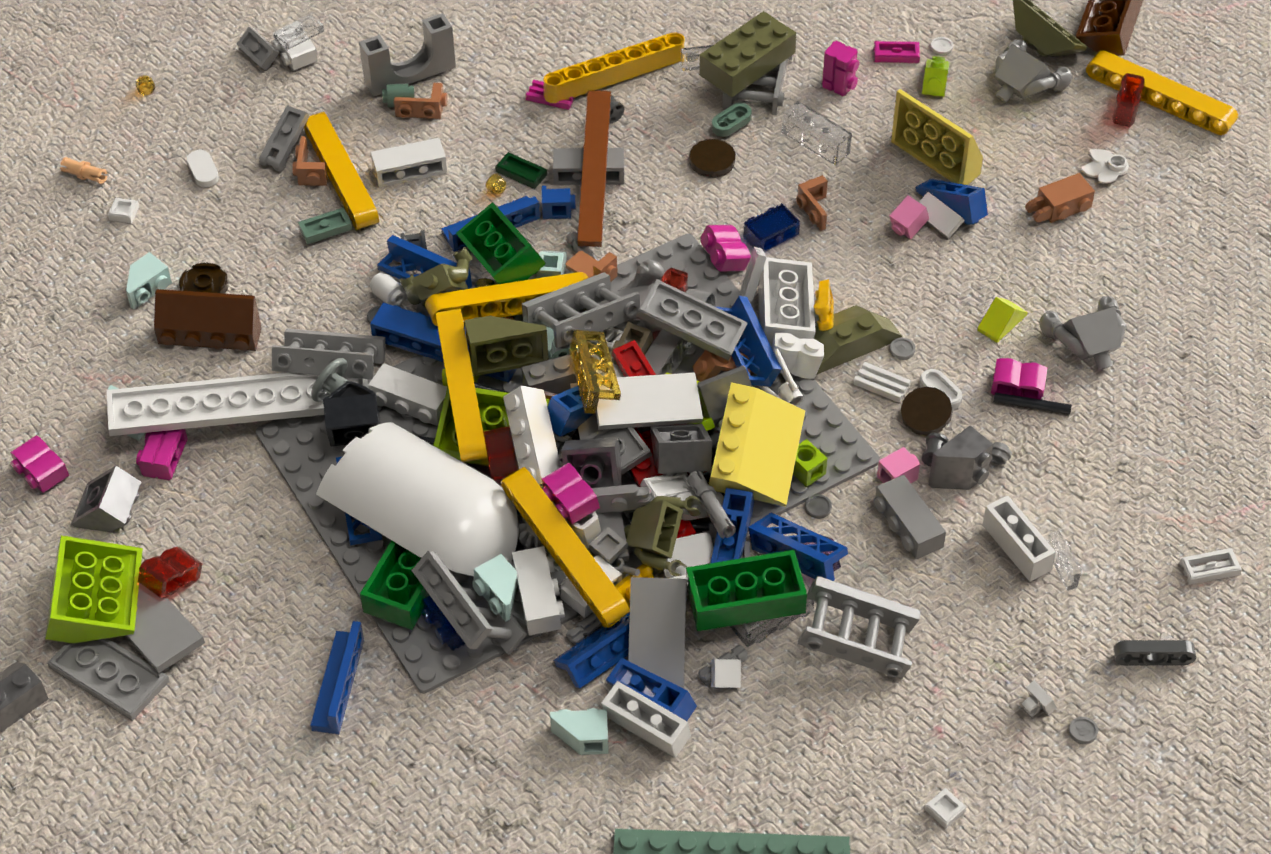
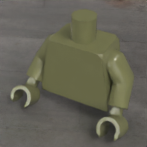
M466 247L459 253L455 252L453 254L457 261L456 266L440 264L415 277L413 274H410V277L407 279L401 278L400 282L409 303L417 305L422 302L425 307V302L431 295L468 289L465 281L468 278L469 262L473 258Z
M656 496L646 506L637 508L634 511L631 525H627L624 528L628 546L634 549L635 556L644 565L661 571L667 569L674 577L681 576V574L675 572L678 566L686 568V564L680 560L669 562L668 559L672 558L683 509H686L691 516H699L701 514L699 509L691 508L695 504L702 505L696 496H689L685 501L681 500L680 497Z

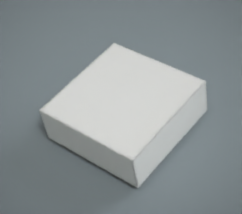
M115 198L108 213L109 220L132 224L140 207L139 202Z
M711 659V688H741V660Z
M944 788L925 805L924 810L946 829L966 812V806L949 790Z

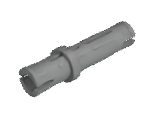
M692 472L687 477V482L693 489L695 496L702 503L720 537H731L735 533L736 528L716 498L715 489L709 486L702 472Z

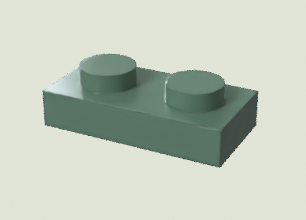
M344 208L298 222L299 229L307 244L352 230V224Z

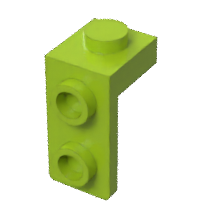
M932 56V59H927L922 94L945 97L949 61H945L944 57Z

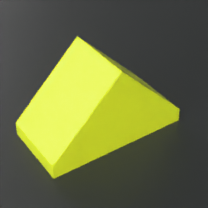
M995 297L979 324L977 331L998 343L1027 316L1028 312L1008 299Z

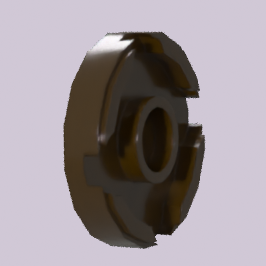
M719 139L702 140L693 145L690 150L689 164L699 175L705 176L707 174L711 175V177L724 176L734 168L736 152L725 141Z
M208 262L195 264L188 271L186 269L179 279L180 291L225 294L229 287L228 276L225 270L223 271L217 264Z
M927 386L916 388L908 393L902 401L901 416L903 423L917 435L927 436L930 433H939L942 431V428L946 425L948 426L952 418L951 401L945 392L937 388Z

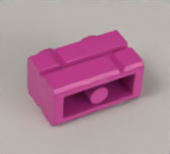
M836 40L825 50L822 78L823 88L834 91V93L841 96H846L850 90L855 89L858 83V78L855 76L860 61L857 60V49L845 46L844 43Z
M177 429L146 433L144 449L139 450L136 457V464L139 465L141 474L144 477H157L158 479L169 481L172 479L188 440L186 430Z

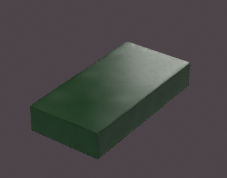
M510 152L495 166L497 173L533 189H536L548 175L546 168Z

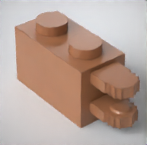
M1080 173L1040 187L1037 197L1027 202L1024 207L1028 213L1035 211L1033 218L1036 223L1046 220L1052 223L1092 208L1095 190Z

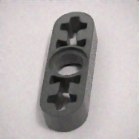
M1124 640L1116 643L1113 647L1115 662L1125 666H1182L1191 664L1196 660L1194 643L1188 640Z

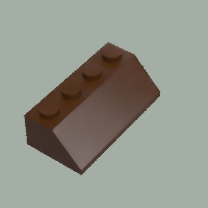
M1088 0L1075 37L1096 53L1107 51L1116 56H1125L1143 0Z
M156 289L154 331L158 344L256 351L262 327L255 296Z

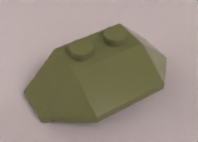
M1013 0L1015 29L1022 35L1021 39L1024 42L1037 48L1036 52L1046 58L1048 56L1060 57L1087 49L1085 44L1031 0Z
M858 305L835 313L833 328L820 331L816 321L814 339L824 344V358L817 374L887 346L893 340L903 336L890 319Z

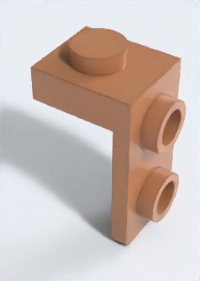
M433 83L431 99L395 97V116L441 119L443 106L447 107L448 95L443 91V83Z
M301 136L300 145H296L295 148L297 162H293V175L297 176L299 185L327 186L328 178L325 162H307L306 136Z
M823 175L799 184L798 195L796 196L799 208L804 209L811 223L816 224L820 231L826 229L827 219L826 212L817 202L827 196L828 181Z
M579 251L565 263L566 268L573 273L583 272L589 278L603 272L610 275V282L617 277V256L611 252L597 261L585 252Z
M707 350L703 352L692 366L699 382L717 376L721 370L730 371L737 368L732 356L728 361ZM740 353L742 356L749 360L747 355H745L744 353ZM748 369L750 375L753 376L755 373Z

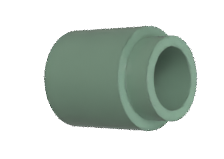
M408 83L386 84V89H382L383 103H387L388 107H394L395 97L415 98L414 85L408 86Z

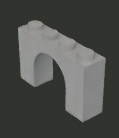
M443 13L422 20L424 34L422 48L413 58L405 62H391L389 48L380 35L359 42L364 83L373 96L382 94V89H386V84H410L456 68L453 30Z

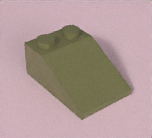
M495 316L464 320L473 376L517 369L549 360L547 328L544 325Z

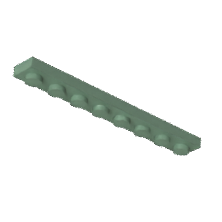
M615 829L613 854H850V836Z

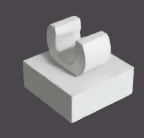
M1035 680L1026 687L1030 697L1022 703V706L1031 717L1035 716L1041 708L1048 716L1057 709L1054 700Z

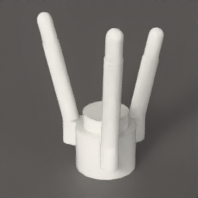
M775 349L774 353L782 368V375L786 383L778 388V395L766 386L759 387L763 391L797 406L803 401L804 396L793 381L779 350Z

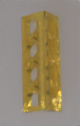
M574 330L569 354L585 413L595 414L599 399L620 400L621 391L604 332ZM587 340L598 341V344L594 345ZM596 354L597 356L601 357L602 359H601V360H598V359L594 358V357L591 356V355ZM599 369L606 373V375L603 376L596 372V370ZM604 385L611 390H601L599 387Z

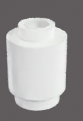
M378 273L372 278L370 282L372 293L384 303L400 305L404 301L405 291L402 285L390 275Z

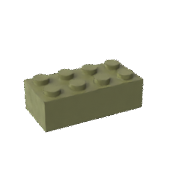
M763 11L701 53L699 57V75L730 97H734L795 54L797 33Z

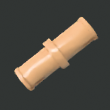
M65 157L60 165L66 166V168L60 167L62 172L76 175L81 180L89 179L103 184L107 179V176L102 175L107 174V170L91 166L89 162H79Z

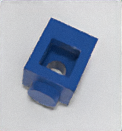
M542 186L543 220L571 219V209H576L575 194L571 195L570 188L547 189L546 186Z

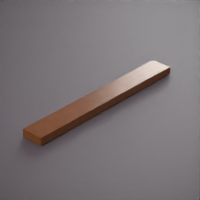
M588 90L578 246L602 247L611 91Z

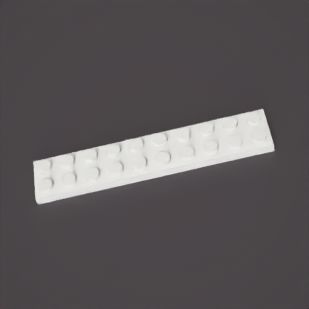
M286 372L106 390L109 435L118 436L324 415L323 400L316 402L311 398L312 387L319 375ZM344 377L349 382H355L369 388L367 379Z

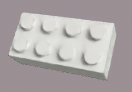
M766 258L758 283L759 322L770 345L775 333H789L798 339H814L815 314L813 307L812 263Z

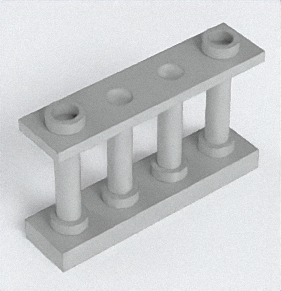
M788 59L771 70L779 71L777 78L762 76L752 83L775 87L774 93L742 90L734 97H730L723 92V109L732 106L734 100L746 99L773 103L772 115H777L778 107L783 106L784 102L782 87Z
M603 272L522 303L523 322L539 325L545 324L553 329L555 347L560 348L636 318L640 309V296L638 292L624 297L611 291L610 275ZM604 300L609 301L608 303L603 305L598 304L599 302ZM583 308L588 309V311H585L583 313L577 312L578 310H581ZM562 316L568 317L567 319H564L562 321L556 320L557 318H560Z
M286 329L284 332V346H272V371L320 375L332 361L344 358L347 361V370L344 377L372 380L374 363L383 364L385 361V337Z
M427 551L412 569V572L469 649H477L486 637H492L498 641L506 654H511L527 635L512 614L510 620L505 622L499 614L496 615L492 612L488 601L483 595L479 596L475 592L472 584L474 576L448 570L436 552Z
M820 576L816 577L807 595V599L817 602L812 627L807 626L798 639V644L807 647L809 650L820 651L885 673L889 677L902 679L911 668L913 662L901 658L905 633H910L920 620L921 611ZM828 606L843 611L838 636L823 631ZM854 614L869 620L865 645L849 640ZM880 623L895 629L891 654L875 649Z

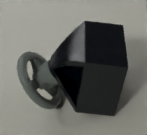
M344 358L332 361L318 376L311 390V398L314 401L319 402L323 400L326 432L331 447L348 445L354 438L358 437L361 439L367 435L369 428L381 424L376 393L361 384L349 382L344 378L347 370V361Z

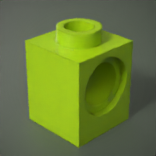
M805 439L798 445L793 475L804 486L808 487L826 474L828 458L809 440Z

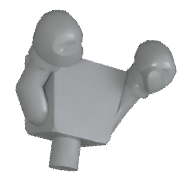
M1014 40L996 58L995 77L1002 86L996 96L1004 103H1007L1013 94L1026 99L1028 96L1049 88L1054 91H1061L1071 83V71L1067 67H1059L1054 73H1051L1045 63L1026 52V42Z
M653 260L643 261L637 268L634 276L635 279L613 293L624 297L638 292L641 307L649 293L648 286L656 281V279L661 280L665 273L663 266ZM639 317L613 326V328L624 331L627 323L630 322L651 330L652 334L655 331L662 330V328Z
M1109 296L1100 298L1097 312L1075 317L1065 323H1061L1056 312L1047 311L1041 316L1039 321L1043 335L1051 339L1060 340L1069 350L1078 355L1081 360L1094 357L1098 370L1113 366L1109 353L1121 347L1126 330V324L1121 318L1118 303L1113 297Z

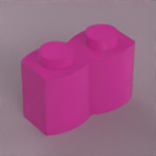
M733 225L706 226L701 235V244L706 252L710 254L711 262L718 271H745L751 255L747 246L741 242L737 229Z
M999 358L996 360L991 394L995 395L996 392L1042 400L1047 367L1038 363H1021L1011 358Z
M37 435L10 452L13 458L11 461L12 467L19 475L21 473L25 474V479L32 489L38 488L44 493L69 476L64 462Z
M570 463L565 464L541 479L543 491L553 501L563 518L567 519L571 524L576 523L600 508L596 494Z

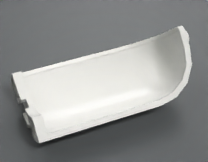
M392 422L369 428V433L361 439L358 437L354 438L343 449L345 454L337 465L331 464L317 490L316 495L417 556L422 558L427 551L436 552L448 570L474 576V568L500 554L512 565V552L516 550L519 526L517 511L503 488L493 479Z

